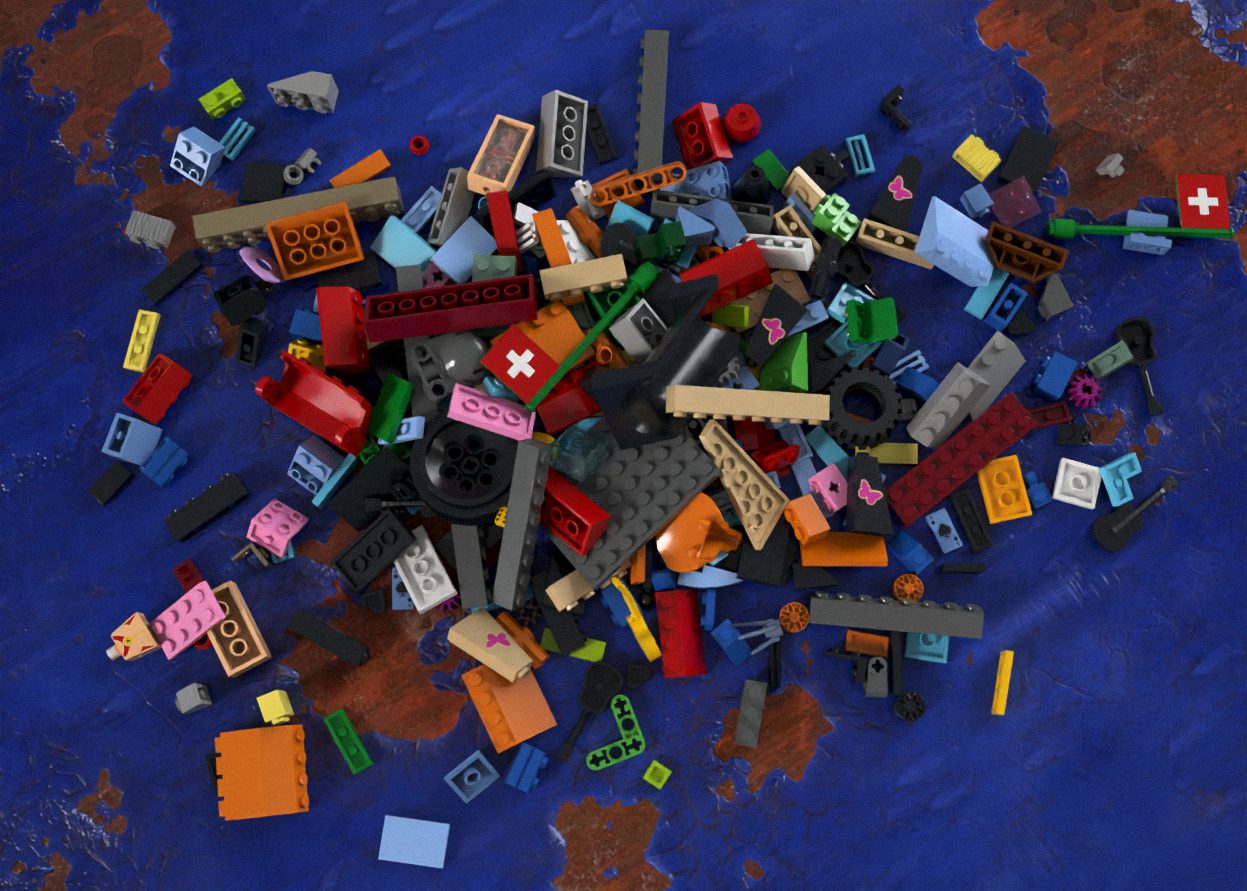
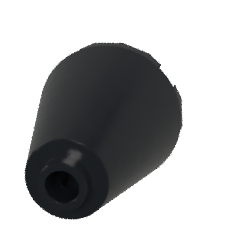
M751 166L739 175L732 184V198L735 201L766 205L771 196V186L764 170L759 166Z

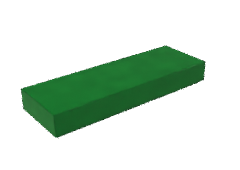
M343 708L323 719L354 775L374 764Z

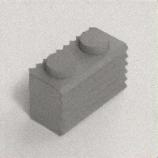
M133 210L125 233L132 242L141 244L143 241L149 243L148 245L160 250L161 247L168 249L176 226L170 220Z

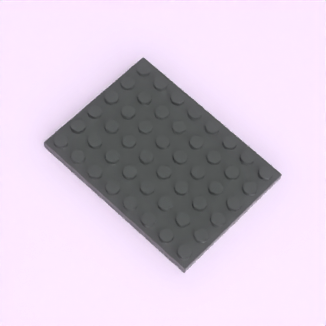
M603 416L584 434V438H588V442L583 438L577 440V442L588 447L580 464L572 461L580 457L579 450L570 459L560 456L555 464L551 466V468L610 515L605 532L583 557L541 521L539 523L540 528L594 590L601 587L722 473L717 465L684 431L673 439L620 450Z

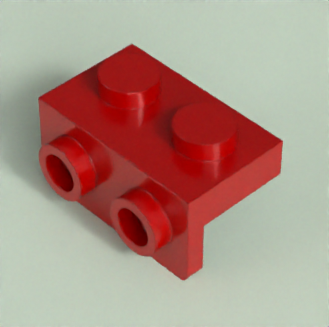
M783 439L750 453L749 457L767 474L796 462L800 447L798 444L790 446Z

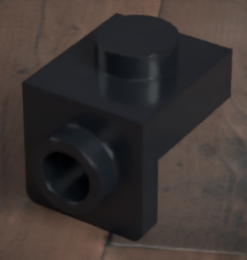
M1058 424V446H1081L1082 448H1087L1088 442L1091 440V432L1084 424Z

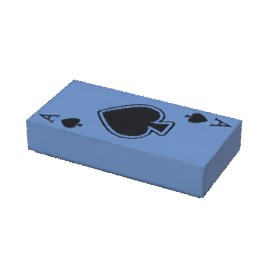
M945 508L925 516L943 555L963 546Z
M393 567L392 610H414V602L397 568Z

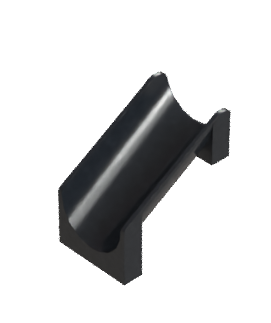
M709 275L669 285V301L676 319L644 363L592 375L591 391L620 450L678 437L693 414H687V417H674V413H666V387L672 385L713 387L741 347L742 337L738 332H724L713 328L703 321L699 315L719 287L717 275Z

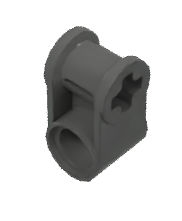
M870 657L867 659L863 684L864 697H887V662L882 657ZM872 664H880V669L875 670L872 668Z

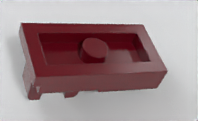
M191 558L173 569L174 575L186 593L198 583L205 581Z

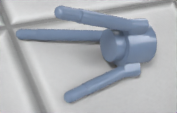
M771 618L763 621L732 624L735 628L765 625L763 629L738 637L739 640H743L764 633L766 638L771 637V639L751 651V655L756 654L774 642L780 641L779 636L784 635L779 619L773 620Z

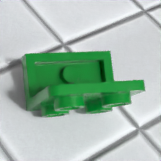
M889 297L865 303L854 299L846 301L845 315L848 319L849 327L847 328V336L850 342L864 345L897 338L898 327L895 300Z

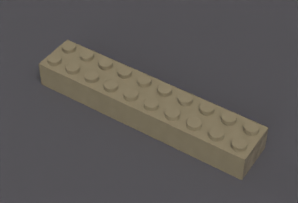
M394 176L194 215L192 217L196 240L206 252L215 253L223 248L236 249L244 244L256 245L261 243V241L270 240L265 225L267 222L345 201L354 225L366 220L377 221L381 217H390L391 215L398 217L404 213L401 192Z

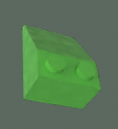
M806 332L785 338L766 360L760 373L761 391L791 393L808 391Z

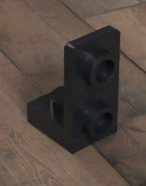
M898 85L881 100L879 108L885 117H889L894 122V126L899 131L907 134L912 124L895 108L903 100L902 95L904 93V89Z
M833 648L823 652L822 657L855 662V666L852 665L850 670V678H853L852 683L864 684L867 658H863L861 653L849 652V655L841 654V650Z

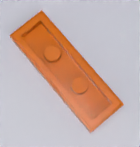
M381 149L329 181L334 188L369 182L392 166Z

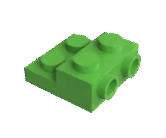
M834 193L832 196L828 194L822 203L819 204L813 212L815 218L811 223L828 236L837 238L842 242L841 246L844 247L860 227L862 221L848 212L847 209L850 204L844 198Z

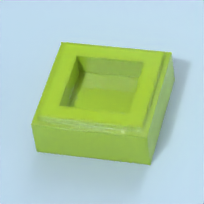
M653 760L642 778L661 790L672 771Z

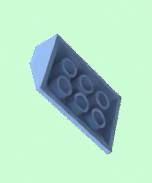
M933 196L915 253L970 287L989 285L994 264L985 242L988 230Z

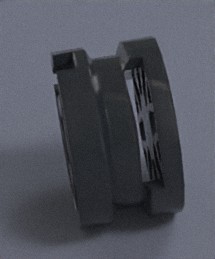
M912 691L903 692L901 695H898L893 703V710L896 716L906 722L917 721L923 716L926 709L922 696Z

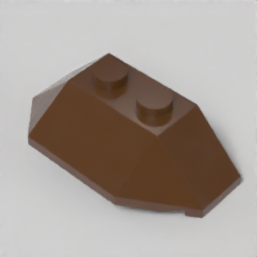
M994 221L991 222L985 238L996 269L1032 283L1061 271L1069 253L1066 249Z

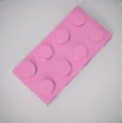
M455 383L447 417L519 441L532 438L536 409H534L535 412H529L524 405L503 398L491 397L488 393Z
M207 581L198 583L149 624L168 660H171L180 655L226 617Z

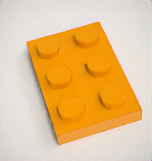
M1017 455L994 459L977 473L990 525L1032 515Z

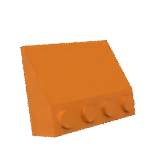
M346 201L265 223L284 281L364 260L363 249Z
M560 300L554 301L539 310L538 320L516 324L519 329L560 366L585 338L572 314ZM505 332L490 340V349ZM591 345L566 373L595 356Z
M485 664L461 675L498 754L557 725L531 668L530 673L524 679L519 678L514 682L509 681Z

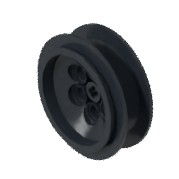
M445 410L424 425L423 438L415 439L410 455V471L415 487L427 508L447 522L461 526H478L495 521L500 508L509 501L519 441L447 417L448 410ZM473 446L481 447L477 452L470 451ZM455 452L461 454L457 459L450 458ZM493 458L497 460L493 465L486 464L488 459ZM473 466L474 470L470 471L468 467ZM450 472L456 473L453 479L446 478V475ZM485 478L492 479L489 485L482 484ZM465 485L472 486V489L470 491H462V488Z

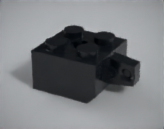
M823 144L793 165L789 175L799 166L827 196L846 181L848 174L843 169L844 166L842 164L848 160L849 154L844 149L837 155H834Z
M244 275L214 292V296L220 310L233 327L243 324L247 318L254 314L262 313L268 307L265 298L277 289L274 283L265 280L255 282L252 276Z

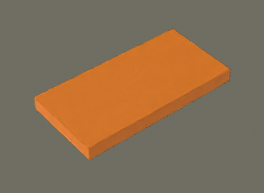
M828 532L825 538L805 546L799 540L802 566L888 565L884 537L848 532Z

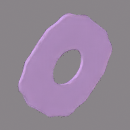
M243 247L239 251L244 262L263 280L271 283L284 282L280 266L263 250L255 247ZM256 259H259L266 263L269 266L270 271L262 268L257 263Z

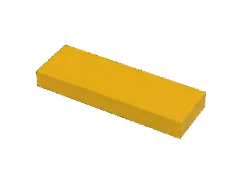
M1005 650L1000 653L991 711L994 715L1001 716L1005 714L1014 651Z

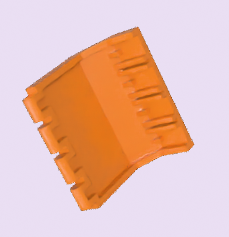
M303 724L222 732L220 737L215 738L216 753H221V757H216L217 775H223V779H217L218 797L224 796V801H218L219 817L225 816V821L309 811Z

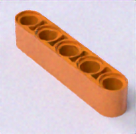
M677 161L596 185L591 191L590 200L594 205L603 206L682 182L687 175L686 167L682 162ZM673 168H681L683 174L679 177L674 176L671 173ZM655 173H660L664 179L657 183L653 181L652 176ZM641 179L644 182V186L642 188H635L633 181ZM616 185H622L625 191L622 194H616L613 188ZM602 191L605 194V198L598 200L595 198L594 193Z
M552 208L532 214L550 268L572 264ZM583 294L576 297H571L570 295L562 296L565 307L585 300Z

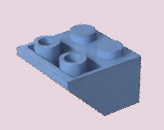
M193 126L179 133L170 166L203 187L220 166L226 147Z
M714 199L689 210V212L716 227L712 242L720 247L725 246L732 249L747 233L744 225L727 202Z
M116 413L101 452L141 466L156 449L163 430L136 418Z
M313 435L299 445L287 474L314 495H317L345 458Z

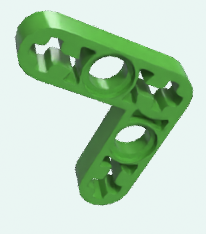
M616 695L611 701V708L623 740L589 753L586 762L592 770L603 769L638 755L645 749V740L630 701L625 695ZM618 698L621 701H626L627 704L624 705L625 712L630 710L631 715H624L620 719L618 718L617 714H622L619 708L614 707ZM626 718L634 721V728L631 731H626L622 727V722ZM635 738L637 741L642 742V745L639 746V751L632 748L628 750L631 754L626 756L625 748L621 743L626 742V746L631 745L632 739ZM614 746H618L622 750V756L619 759H613L610 756V749ZM606 749L607 757L611 762L606 764L604 759L599 762L600 766L598 767L595 764L591 765L592 755L596 754L597 757L603 756L601 751Z

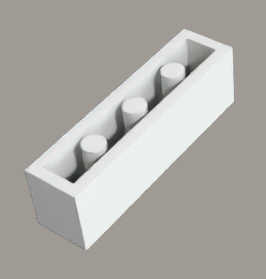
M746 233L733 247L735 248L754 239L770 268L808 271L815 259L811 238Z

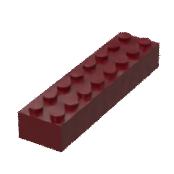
M533 274L367 296L364 326L369 342H383L393 339L538 320L537 292Z
M1010 392L885 490V496L889 511L904 529L908 528L1038 425L1037 421L1013 393Z

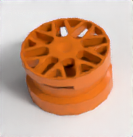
M912 574L900 576L893 582L891 588L892 595L897 601L908 598L916 602L922 597L924 591L921 580Z
M792 602L780 610L778 619L782 629L790 633H796L807 626L809 613L802 604Z

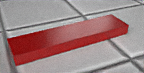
M501 190L486 193L498 255L515 256L518 262V272L523 271L508 191Z

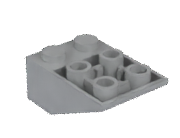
M310 71L267 85L275 102L280 106L288 107L291 105L301 110H308L309 108L320 113H334L339 90L332 74Z

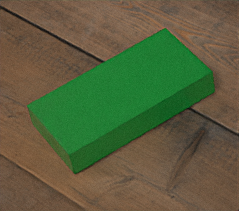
M769 149L752 161L754 166H759L764 170L771 187L776 193L779 192L790 175Z

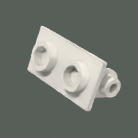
M576 181V186L570 190L588 218L593 222L606 215L602 206L594 205L590 200L592 187L589 181Z

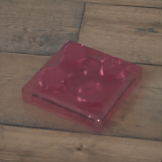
M1024 176L988 194L994 203L992 209L999 223L1009 228L1042 212Z

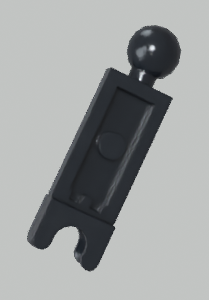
M655 536L646 543L645 581L639 584L643 585V592L639 595L638 601L644 608H650L655 602V597L651 593L652 581L649 575L652 565L653 548L657 547Z

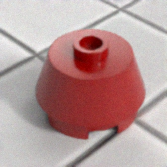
M737 104L730 107L724 113L721 120L725 135L736 143L749 142L757 136L761 128V120L758 113L747 104Z

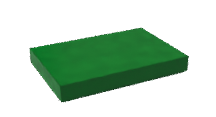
M387 373L369 421V434L393 444L415 384Z

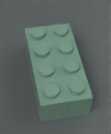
M474 255L472 282L517 276L518 262L515 256ZM513 323L469 330L485 342H490V340L505 332Z

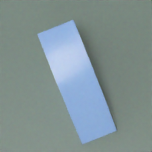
M704 565L702 573L697 571L680 572L677 586L690 589H718L741 583L744 580L737 579V573Z

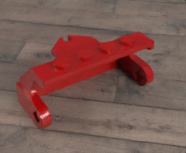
M283 351L280 358L286 365L281 381L278 383L269 376H263L257 382L255 392L272 407L357 458L368 442L366 436L368 434L372 405L364 397L360 396L359 391L353 386L345 387L342 385L344 382L333 375L330 378L327 376V372L319 366H316V368L311 367L312 363L301 356L298 359L290 353Z

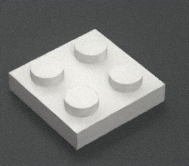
M1062 458L1052 498L1091 510L1094 509L1102 477L1099 467Z

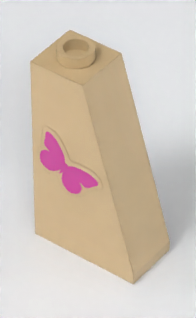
M484 607L450 628L447 639L451 643L509 681L514 682L519 678L524 679L530 673L533 660Z

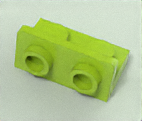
M232 78L199 98V101L212 120L223 117L227 111L239 107L246 100Z

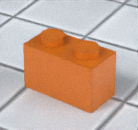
M811 493L789 501L784 509L786 520L791 523L797 539L801 541L803 546L825 538L831 529Z

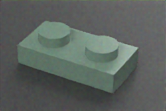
M1122 340L1086 362V364L1099 381L1135 358Z

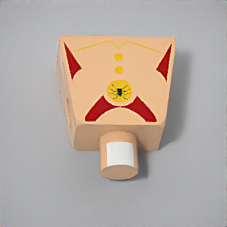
M136 612L111 634L115 645L107 649L106 652L113 661L121 655L125 660L133 661L162 647L144 614Z

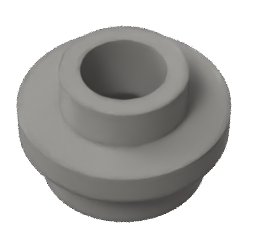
M289 165L285 168L283 177L287 183L297 185L302 182L304 172L297 165ZM290 173H295L297 177H290Z

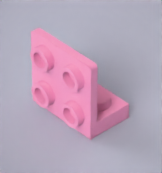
M273 499L251 520L246 537L282 558L287 553L291 539L308 523L309 519L277 499Z

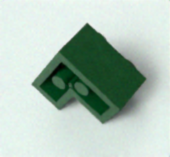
M681 221L660 224L657 233L637 236L634 246L639 266L646 261L657 266L663 263L672 265L680 260L686 246Z

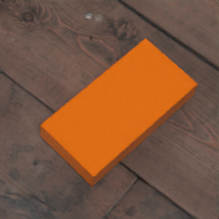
M847 630L844 651L887 658L890 637Z

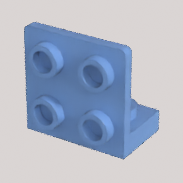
M721 161L686 170L687 175L684 179L686 194L733 200L727 167Z
M1135 210L1127 212L1125 226L1167 227L1168 216ZM1135 232L1130 235H1124L1123 249L1164 255L1171 248L1172 240L1166 239V236H1145L1144 233Z

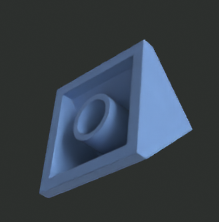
M679 206L675 222L681 221L686 240L684 250L709 245L712 242L716 227Z
M477 750L447 774L444 780L467 804L501 776L483 752Z

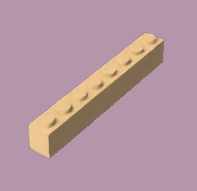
M685 385L666 387V413H674V417H687V414H693V418H706V415H713V419L725 420L726 416H732L735 421H745V417L752 418L753 422H765L766 418L771 419V423H784V420H790V424H802V421H808V425H821V421L829 420L830 395Z

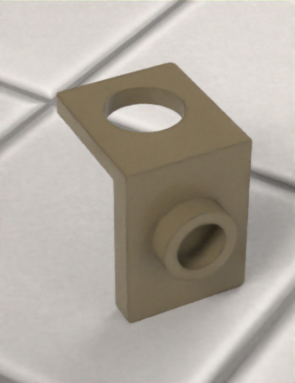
M252 542L231 558L239 563L250 553L254 552L265 567L269 569L273 567L267 559L269 554L262 546L258 548Z

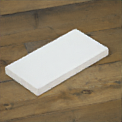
M423 525L411 531L417 540L394 561L420 615L458 594Z

